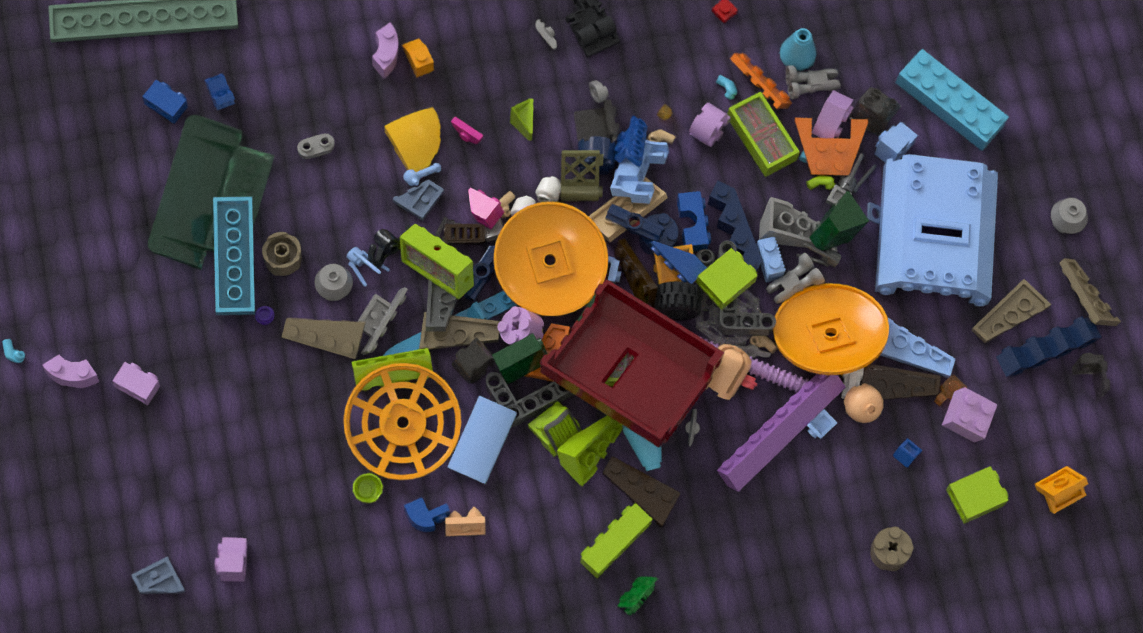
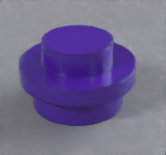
M268 306L259 307L255 313L256 321L261 325L270 324L275 317L274 311Z

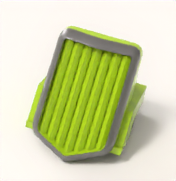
M558 401L528 424L529 429L541 440L542 445L553 457L558 455L557 450L570 437L582 431L570 410L566 406L563 407Z

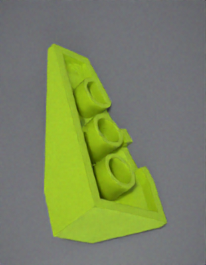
M607 415L570 437L559 447L557 454L561 466L579 485L583 486L596 473L598 469L596 467L597 463L607 455L605 451L609 444L614 443L623 429L622 424Z

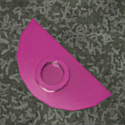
M457 117L451 120L453 127L465 142L470 141L471 143L478 144L483 139L481 133Z

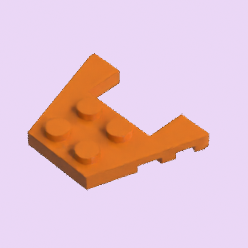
M795 118V125L811 175H849L868 120L851 119L850 139L812 138V118Z

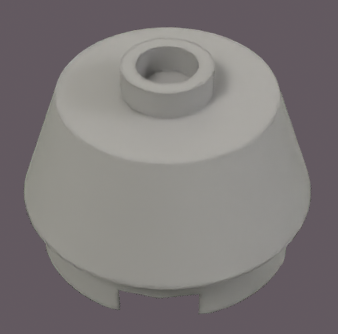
M1076 198L1058 201L1051 210L1052 224L1061 233L1075 234L1080 232L1088 221L1085 205Z
M338 264L326 265L318 271L315 277L317 292L323 298L330 301L341 300L349 294L353 286L351 273L345 267Z

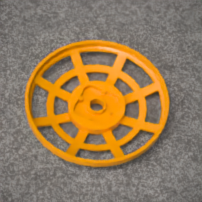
M390 364L372 371L356 385L345 407L344 432L352 453L368 470L388 479L412 480L435 471L451 456L460 436L461 411L453 390L438 374L416 364ZM409 370L419 372L420 376L416 384L410 382L392 383L388 372ZM381 375L384 387L376 391L368 402L357 398L359 392L367 383ZM427 377L435 380L448 394L450 400L439 404L433 394L423 387ZM408 388L413 389L409 400L398 399L394 389ZM387 392L390 403L384 409L374 406V402ZM420 393L425 395L434 407L423 411L416 403ZM355 405L364 409L362 415L363 433L352 437L350 416L352 407ZM453 407L455 412V431L453 439L442 436L444 426L442 412ZM369 412L380 417V427L371 431L368 430ZM437 414L438 427L435 433L426 429V418ZM401 417H405L409 421L405 428H400L397 425V421ZM383 435L390 442L386 451L380 450L372 438ZM422 436L433 440L424 451L418 453L415 442ZM366 441L370 448L378 456L382 457L378 468L363 458L355 444ZM438 443L449 447L439 461L427 469L424 468L421 459L431 453ZM396 446H408L411 454L410 457L402 458L392 455ZM389 461L394 463L414 462L417 473L399 475L385 472Z

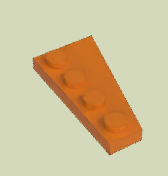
M744 53L733 54L730 58L745 75L752 76L751 82L755 86L764 89L763 95L767 99L770 98L775 101L773 105L777 109H787L792 104L789 100L790 96L783 90L779 91L776 88L777 84L772 79H767L763 75L764 72L756 65L753 66L749 62L750 58Z

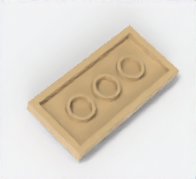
M645 177L643 182L651 181ZM653 183L655 191L650 204L632 203L630 197L615 196L589 217L598 226L603 237L611 242L627 230L605 220L612 204L632 213H639L644 217L668 198L667 194ZM637 220L631 221L630 225L635 224Z

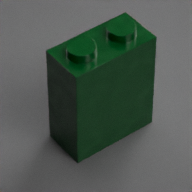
M532 333L498 351L492 357L508 385L540 368L541 359L545 354L548 355L541 339H536Z

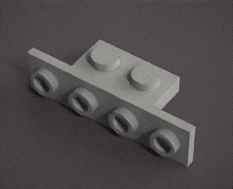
M407 288L400 289L391 304L377 294L373 295L358 322L366 321L363 333L370 337L361 354L372 353L378 345L376 341L379 336L382 337L387 331L388 327L386 325L388 321L394 319L397 314L396 308L405 301Z

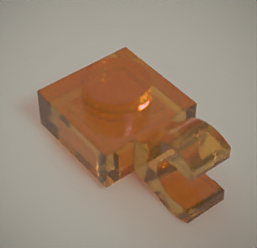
M953 374L939 387L942 392L936 397L934 402L941 406L948 398L952 399L954 391L967 388V386Z

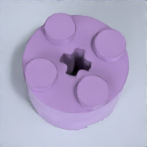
M708 102L701 109L704 112L697 115L694 119L689 135L712 147L715 141H719L724 132L721 130L724 126H727L731 117Z
M517 306L512 307L497 326L503 341L510 345L532 333L536 339L540 338L542 340L544 334L542 332V326L544 327L542 318L531 311Z

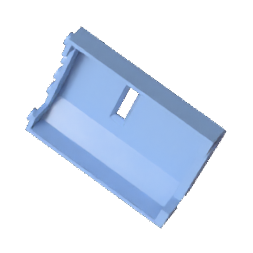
M911 154L903 155L902 159L896 161L894 158L887 159L883 166L875 292H880L882 295L894 294L896 288H902L905 291L921 290L923 293L939 292L945 296L955 294L962 298L970 297L969 303H973L975 306L988 305L992 293L998 172L995 170L989 171L984 163ZM922 226L962 230V238L922 233Z

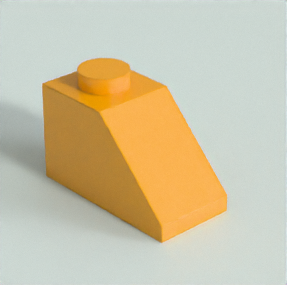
M420 39L402 45L416 77L434 71V61L426 45Z

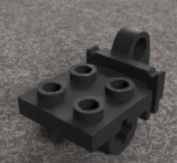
M573 0L578 11L567 15L565 21L567 24L572 22L570 27L587 58L620 42L612 18L606 15L604 7L600 9L602 2L599 0Z

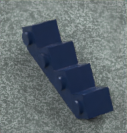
M717 181L708 200V205L723 211L718 220L717 228L732 235L729 241L736 245V251L743 256L748 266H753L756 272H758L762 258L736 190L729 185Z
M1082 316L1073 321L1074 324L1069 327L1060 328L1057 326L1049 331L1050 334L1045 337L1036 338V336L1028 338L1021 347L1008 346L1002 349V353L996 356L1005 376L1012 377L1022 374L1024 370L1031 367L1034 369L1042 366L1053 358L1059 359L1066 356L1075 349L1088 347L1102 337L1096 325L1089 318Z

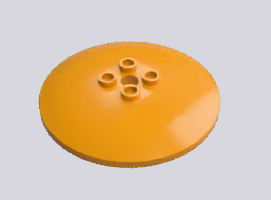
M540 202L521 209L505 223L495 243L493 261L496 277L501 288L515 304L537 315L561 316L575 312L590 302L597 286L603 284L608 268V251L600 229L584 212L565 203ZM545 256H553L555 263L547 265L545 263Z
M833 283L804 288L803 291H799L785 300L775 315L776 325L773 329L775 343L788 361L803 370L821 375L847 374L868 366L883 352L889 337L887 315L882 306L872 296L855 287ZM827 333H833V334H836V335L830 337V336H827L826 334H827Z

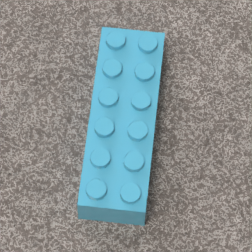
M923 49L899 73L896 84L981 151L1000 132L1009 116Z
M213 197L216 315L255 314L252 197Z

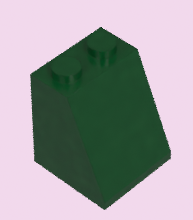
M847 191L826 212L809 238L817 249L826 251L850 242L869 220L851 193Z

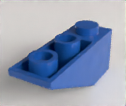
M656 241L649 242L652 245L650 249L657 256L661 255L665 259L664 264L670 270L674 269L678 273L677 278L681 282L692 284L697 280V276L707 268L694 254Z

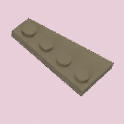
M1023 279L971 331L984 343H987L1050 308L1052 304Z
M287 318L282 338L356 359L366 321L352 322L346 320L331 321L325 319Z

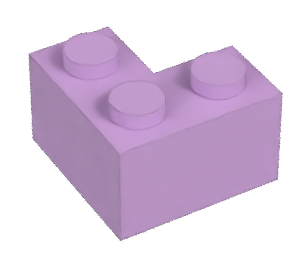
M833 90L821 110L812 134L821 138H839L843 129L840 125L842 121H847L854 108L851 106L853 99Z
M222 537V544H218L219 558H215L216 574L220 576L221 581L245 582L248 544L246 538Z

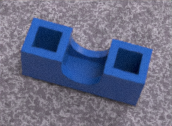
M701 191L678 193L677 207L679 218L688 217L695 222V226L683 229V245L692 244L693 252L707 249L708 245L711 244V235L706 230L708 216L704 215L703 210L706 208L705 198H701Z

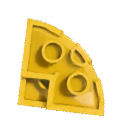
M433 107L406 115L384 126L386 135L393 144L395 152L407 171L412 169L417 172L431 165L435 154L438 153L441 142L440 122Z

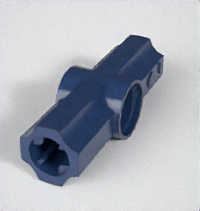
M614 204L610 206L605 220L627 229L631 234H638L651 241L658 242L664 231V227L643 218L639 213H632ZM637 220L640 224L633 227L630 225V222Z
M490 245L479 263L474 266V286L463 295L466 299L475 302L485 284L491 280V275L495 270L493 261L495 246ZM482 270L487 272L484 276L477 275Z

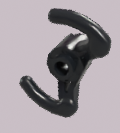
M406 225L405 230L407 231L411 225ZM380 229L374 236L375 243L378 245L376 258V245L371 244L368 250V261L378 269L383 266L385 259L389 255L401 250L400 238L395 237L387 229Z

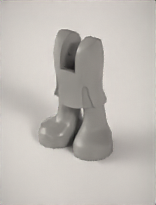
M793 65L787 66L786 84L789 85L788 94L790 98L797 99L805 93L812 94L817 91H832L840 88L839 80H828L836 78L838 70H808V72L802 73L797 72L796 67ZM807 81V84H798L800 82Z
M803 253L799 257V264L793 270H789L784 276L770 283L766 290L769 294H772L781 287L785 289L773 299L776 304H779L810 285L822 284L825 282V279L819 269L814 268L810 257ZM809 272L807 276L799 280V276Z

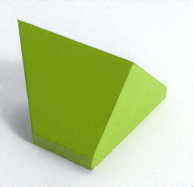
M528 99L511 107L510 123L530 141H532L533 99Z

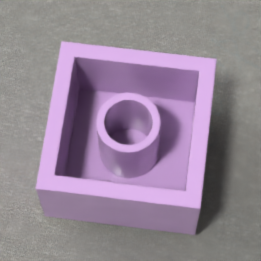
M966 387L954 391L942 426L972 442L983 440L988 432L997 404Z

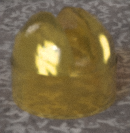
M664 104L656 116L662 120H667L671 117L672 110L668 105Z

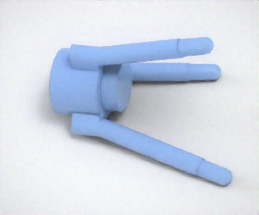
M354 247L347 254V259L350 260L348 265L354 270L363 286L366 287L367 283L356 265L360 267L365 263L376 273L381 274V271L367 260L368 254L364 250L361 251L358 247ZM383 264L381 268L389 272L390 269Z

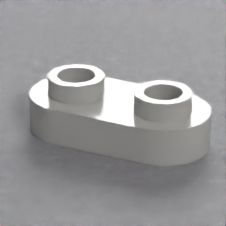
M597 80L589 82L592 98L598 103L606 101V97L609 96L607 87Z
M320 134L301 140L298 143L297 149L300 157L311 159L332 152L335 144L331 135ZM326 140L328 143L322 144V141ZM304 146H310V148L304 149Z

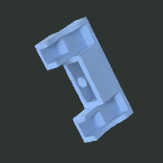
M645 140L643 160L640 167H637L627 158L619 163L618 169L614 172V179L610 187L612 196L630 197L632 203L650 204L655 191L653 182L643 181L650 163L665 164L669 153L668 143Z

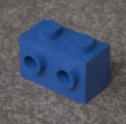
M155 80L142 96L146 106L174 124L188 108L186 97L180 92L176 93L171 90V87L165 82L160 83Z

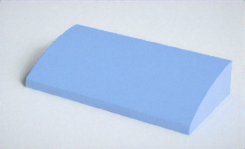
M479 396L448 468L486 484L517 412Z

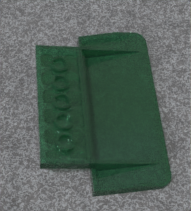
M198 115L189 116L184 124L148 240L149 250L154 254L201 270L207 251L214 252L213 197H252L254 228L275 155L240 146L239 143L243 131Z

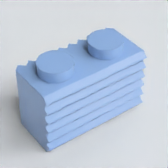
M776 237L758 240L756 244L762 258L761 268L766 282L775 281L784 276L786 270L778 244H776Z

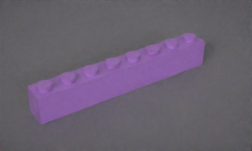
M816 374L783 407L779 408L776 414L766 421L755 434L751 435L746 443L739 447L728 460L724 461L717 472L726 485L739 492L846 388L839 376Z

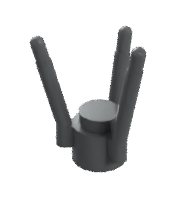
M863 153L857 159L850 176L847 175L846 178H844L845 176H840L837 184L850 193H856L862 183L877 167L874 164L856 184L857 180L854 178V175L864 156Z
M803 244L822 256V260L810 257L812 262L826 267L830 265L835 268L841 259V254L837 253L838 249L835 247L823 252L812 245Z

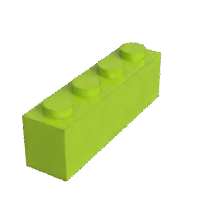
M424 348L352 361L355 384L357 385L372 371L390 364H416L433 371L429 349ZM409 370L388 372L392 383L410 382V380L418 379L420 376L419 372ZM381 375L367 383L362 390H369L374 386L384 387Z
M636 503L632 507L627 506L621 513L623 516L618 521L614 519L608 526L609 530L605 534L600 533L594 540L595 544L591 548L589 546L586 547L580 554L582 556L580 563L596 578L651 525L652 518Z

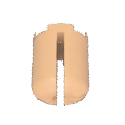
M722 344L718 349L724 352L723 360L719 368H716L713 378L708 387L717 392L718 397L730 400L749 372L752 361L742 349L731 344Z

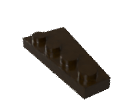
M620 239L615 248V257L620 261L619 264L634 296L653 308L658 287L626 239Z
M869 364L864 367L861 385L863 383L872 385L880 392L883 400L937 396L939 394L941 376Z
M613 456L603 471V475L620 491H623L632 502L641 507L661 528L663 527L681 494L680 492Z

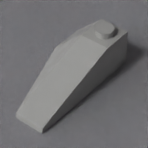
M770 197L760 221L759 240L776 237L775 240L778 245L805 247L803 244L807 243L814 246L809 237L820 221L815 222L807 217V213L804 211L799 212L787 201Z

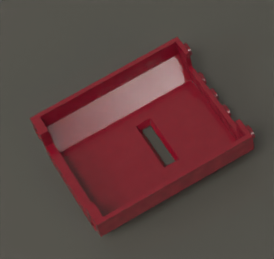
M606 279L603 284L597 286L594 294H596L594 303L591 307H587L584 310L583 318L574 323L569 336L565 335L559 349H554L549 355L545 354L540 361V373L659 448L663 442L666 443L708 387L713 378L716 368H719L723 360L724 352ZM628 353L633 356L634 359L613 387L606 384L605 382Z

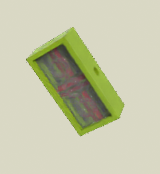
M761 91L728 109L727 114L731 117L729 122L765 177L797 161L800 151Z
M417 224L411 226L400 236L401 260L403 263L457 299H460L474 286L473 261L468 256H464L453 246L447 245L439 237H435L427 229L421 228Z

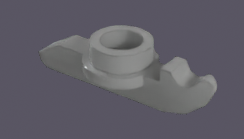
M537 20L535 26L537 31L551 48L555 50L557 43L554 39V30L551 27H544L545 24Z
M753 344L748 346L734 345L752 358L756 356L770 357L771 355L770 352L759 350Z
M693 409L691 421L685 427L686 432L689 434V447L693 443L694 435L700 429L699 424L696 422L697 409Z

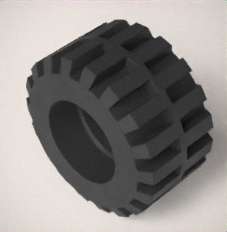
M677 281L657 285L654 309L676 321L689 320L701 315V288L691 283Z

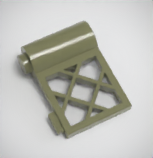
M600 150L561 151V201H599V197H602V186H599V166H603V154H600ZM565 157H575L577 160L570 165L565 161ZM595 157V161L590 165L584 159ZM580 163L586 167L581 173L574 169ZM570 171L576 175L574 179H565V175ZM591 171L595 175V179H586L584 175Z

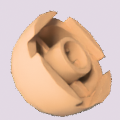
M863 383L857 387L854 386L846 393L844 398L845 412L854 421L870 423L881 415L883 398L880 392L872 385Z

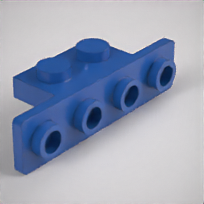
M633 116L630 120L629 128L618 135L614 159L619 163L627 158L637 167L642 165L648 127L642 119Z

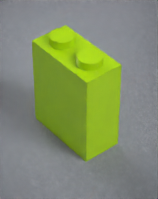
M731 248L697 276L696 283L722 310L754 284L758 275L754 267L748 266L743 256Z
M991 466L949 484L946 489L963 524L1003 507L1008 502V493L1004 487H1001L999 476L995 470H992Z

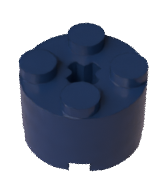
M593 136L589 137V141L584 142V139H581L578 142V150H600V154H603V166H599V174H608L609 170L615 167L614 141L611 143L609 138ZM587 157L584 161L590 165L595 161V157ZM582 163L578 164L580 172L586 169Z
M665 213L654 214L646 218L664 227L662 237L658 241L659 243L671 247L676 246L679 233L678 226L669 215ZM639 235V243L642 250L648 255H654V252L650 249L652 247L649 243L651 240Z

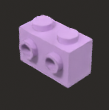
M124 362L112 381L115 388L146 405L150 403L160 387L157 376L150 372L144 373L134 363L128 364Z

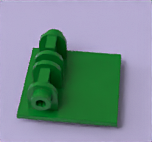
M638 577L633 582L631 590L621 596V602L617 607L626 608L624 611L628 615L635 614L640 605L643 604L641 599L646 600V597H649L654 591V583L658 578Z

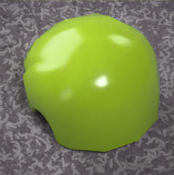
M372 473L360 475L353 483V493L356 499L362 503L375 502L383 492V484L380 478Z

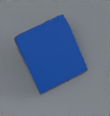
M907 438L898 447L893 456L905 467H909L922 450Z

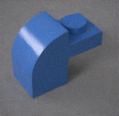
M223 74L204 80L217 110L235 104L233 92L230 91Z
M423 498L404 505V511L409 522L414 528L422 532L435 531L434 522L441 523L450 515L447 503L428 511Z

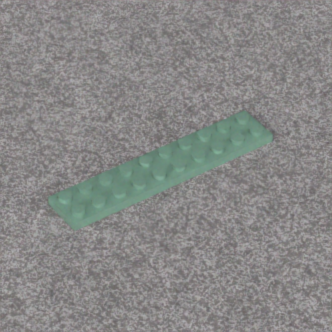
M115 0L49 5L51 42L238 28L236 0Z

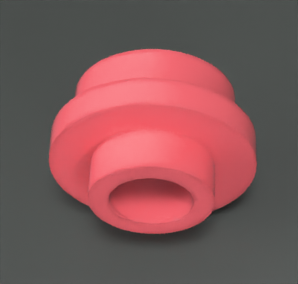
M746 375L741 386L753 390L755 386L757 387L758 383L755 382L756 378Z

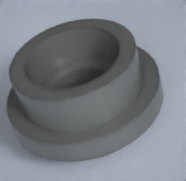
M702 249L696 255L706 267H709L715 261V255L709 249ZM702 257H707L709 260L703 261Z

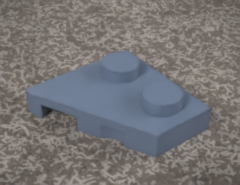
M428 179L418 187L407 190V193L399 197L395 196L392 200L393 203L423 221L443 195L444 189Z
M168 557L131 575L140 594L185 592Z

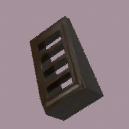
M445 224L444 243L482 245L485 243V225ZM451 229H454V239H451ZM459 230H462V239H459ZM467 230H470V239H467Z

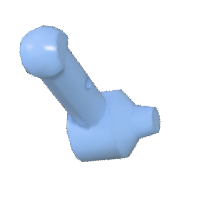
M434 163L432 166L417 172L410 169L404 173L403 178L408 185L417 186L419 185L420 178L440 172L441 165Z

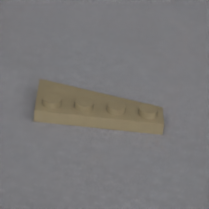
M1064 258L1059 262L1063 274L1068 277L1071 283V288L1077 293L1081 305L1087 310L1089 319L1097 325L1117 326L1121 322L1118 317L1114 318L1109 312L1111 307L1108 303L1104 304L1098 297L1100 293L1097 288L1088 284L1089 278L1076 260Z
M424 312L419 349L428 348L431 350L498 342L500 331H498L497 326L500 321L451 315L445 332L426 331L427 312Z

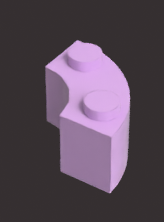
M391 22L376 32L378 50L372 56V65L383 79L393 71L398 58V37Z
M57 355L42 365L46 374L62 386L85 388L99 382L97 374L87 360L70 362Z

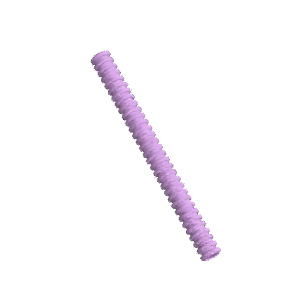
M713 341L709 342L713 346L717 348L719 347L718 343L713 344ZM750 356L752 361L749 370L750 375L760 376L762 380L765 378L767 382L770 380L772 384L778 383V386L788 387L790 391L793 389L795 393L806 382H809L807 378L804 380L802 376L799 378L797 374L792 375V372L786 373V370L781 371L779 367L776 369L774 365L771 367L769 363L764 364V361L759 362L758 359L754 360Z

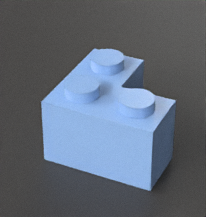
M902 122L897 126L893 125L888 132L885 130L879 136V141L875 145L877 147L875 155L883 162L890 158H894L895 161L900 160L915 143L918 135Z

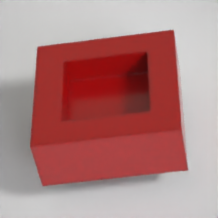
M722 0L712 8V12L725 23L737 14L738 9L729 0Z

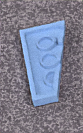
M888 318L889 337L880 356L950 378L955 358L939 348L929 345L921 337H916L908 332L909 330L903 326H898L893 323V320Z

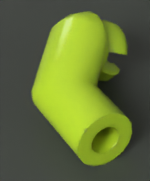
M818 175L807 181L806 185L810 190L819 185H825V188L830 190L834 188L835 183L831 176Z

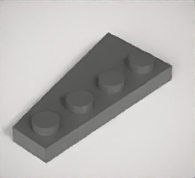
M430 280L428 281L426 331L445 332L457 298Z

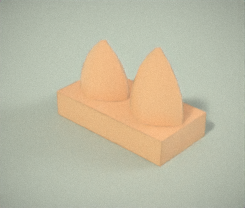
M475 507L469 511L467 517H462L458 512L453 511L448 518H445L446 536L485 535V516H482L481 512Z

